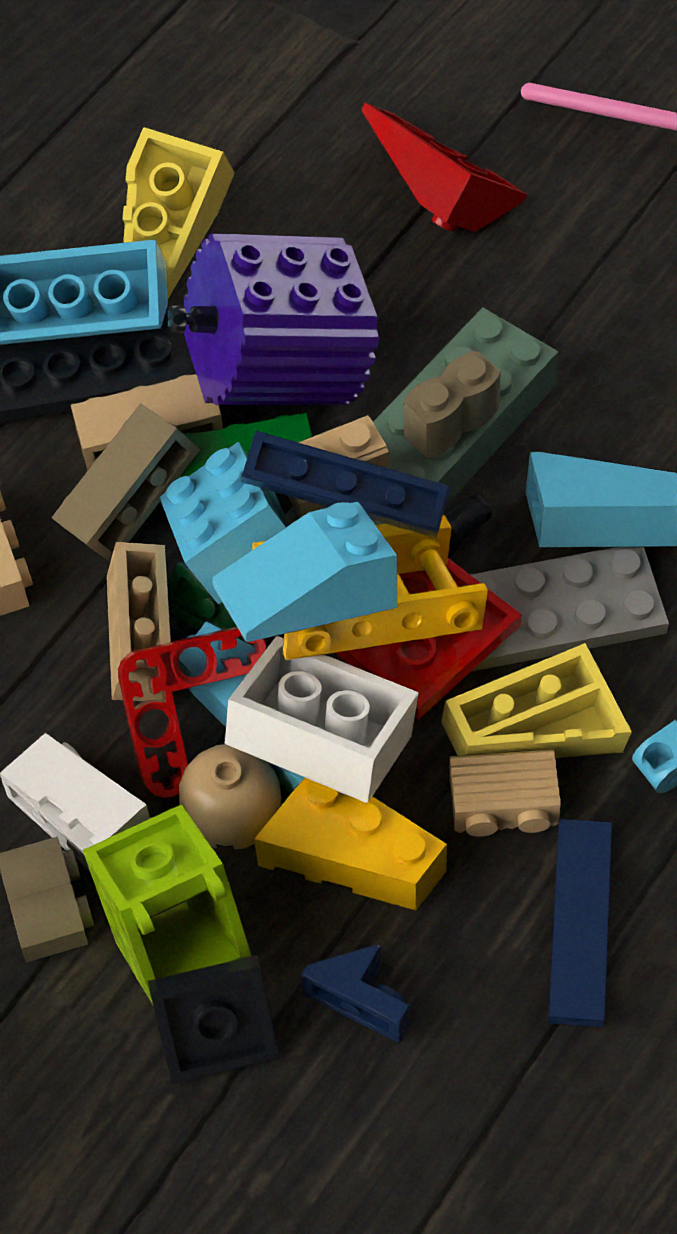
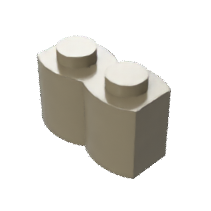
M479 351L466 353L453 360L440 377H434L418 384L406 396L404 400V437L426 458L435 457L448 451L459 441L463 432L472 431L483 426L497 413L500 400L501 371Z
M57 836L0 853V872L26 963L88 945L84 929L94 926L86 895L75 898L71 882L81 879L73 850L70 849L62 852Z

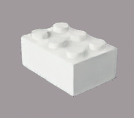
M276 636L228 699L225 744L368 803L412 736L419 692L324 654L285 660L283 655L284 638Z

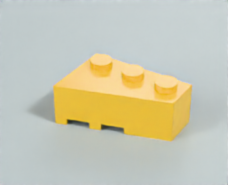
M304 778L254 838L258 866L271 870L279 867L304 874L306 880L320 884L322 880L352 888V893L412 910L418 909L446 872V843L373 796L368 803H365L308 778Z

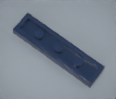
M255 431L241 478L242 483L326 507L341 502H359L371 520L434 538L437 537L451 486L260 431Z
M559 819L548 1023L603 1027L611 822Z

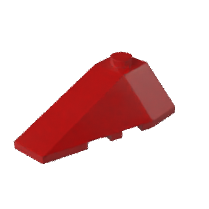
M368 103L364 104L361 110L418 203L434 214L431 220L438 226L451 232H455L457 227L476 232L522 204L528 194L489 169L483 170L466 161L467 156L434 141L435 138L403 118Z

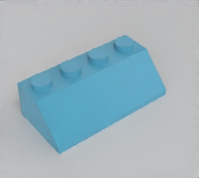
M156 239L0 256V345L159 329L162 326L168 305L166 261Z

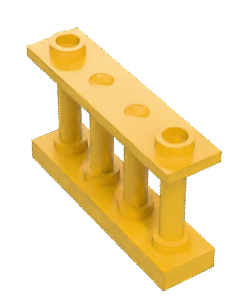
M445 515L442 517L436 538L389 524L376 525L397 554V608L285 633L283 643L285 660L481 630L488 589L484 583L457 587L445 565L448 559L452 529ZM265 541L252 543V550ZM425 570L436 591L409 594L399 574Z

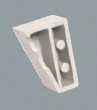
M46 733L0 772L7 797L52 838L58 836L60 845L65 850L72 849L75 859L89 872L83 849L150 819L147 805L84 761L68 743L63 742L60 744Z

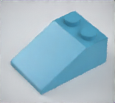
M359 502L335 503L329 508L308 512L213 576L212 582L214 589L245 641L250 642L397 608V554Z

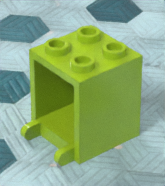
M182 804L83 849L115 942L151 1003L152 999L148 985L150 980L252 956L223 863ZM182 901H185L184 903H182V904H180V905H178V906H176V907H173V908H171V909H169V910H167V911H165V912H163V913H161V914H159V915H157V916H154V917L150 918L151 916H153V915H155V914H157V913H159V912H161V911H163V910H166V909H168V908H170V907H172V906H174V905H176V904H178V903H180V902H182Z

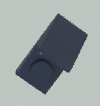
M379 945L366 947L307 965L301 974L305 996L400 1043L409 1026V1005L404 1003V998L388 986L377 984L375 988L370 986L382 964L381 946Z

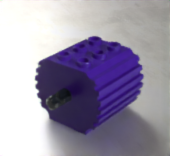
M212 233L208 236L209 239H204L201 243L203 249L197 250L195 254L197 260L192 261L191 264L192 275L188 276L186 284L188 294H185L184 306L170 307L168 311V327L172 332L184 333L205 403H214V405L350 404L349 401H355L357 399L356 393H362L365 388L363 381H368L370 378L369 367L374 366L376 359L374 348H378L379 335L377 332V314L352 246L346 245L343 238Z

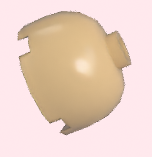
M226 744L215 745L199 753L185 768L179 784V803L183 805L211 847L217 848L216 844L222 846L233 845L234 850L244 849L255 844L254 838L282 804L280 782L269 762Z

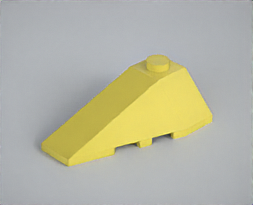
M143 127L127 165L126 182L128 184L127 203L123 208V221L125 223L123 243L156 239L166 261L167 297L169 299L217 216L235 172L222 151Z

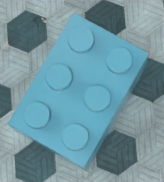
M239 442L230 448H224L212 454L207 460L206 465L190 476H183L172 482L167 488L166 493L160 496L185 564L218 605L222 601L213 587L212 577L252 551V543L267 541L290 525L274 491L241 482L248 454Z

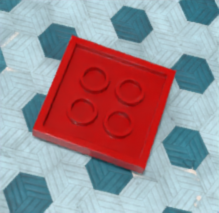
M449 558L447 559V564L445 565L457 587L482 584ZM425 570L399 574L409 594L436 591ZM488 589L481 630L335 653L351 666L419 692L415 717L419 720L521 626L522 614Z

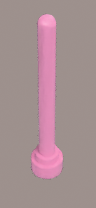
M526 83L521 88L522 97L529 101L677 131L676 112L533 83Z

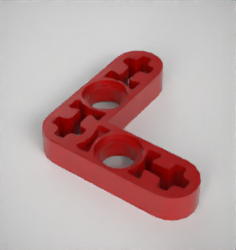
M238 627L135 650L128 653L121 660L118 668V679L140 778L144 786L151 793L161 798H172L178 795L180 781L185 768L188 766L172 692L248 674L266 650L264 639L247 642L254 644V651L247 654V663L242 664L240 659L236 657L220 659L224 666V669L216 671L217 657L210 643L218 640L217 649L220 651L236 647V638L242 636ZM190 647L200 648L206 657L204 670L196 676H186L179 668L178 660L180 654ZM143 659L145 665L155 667L156 674L148 677L150 693L155 695L162 691L163 700H146L134 707L133 697L141 698L144 696L141 684L136 680H130L129 673L137 669L136 661ZM151 709L161 710L167 717L168 726L166 731L157 738L145 737L140 730L139 722L142 715ZM173 741L174 749H164L163 752L167 764L170 767H177L178 774L172 775L170 777L171 785L164 787L159 780L151 779V773L159 771L157 755L152 752L145 756L144 748H160Z

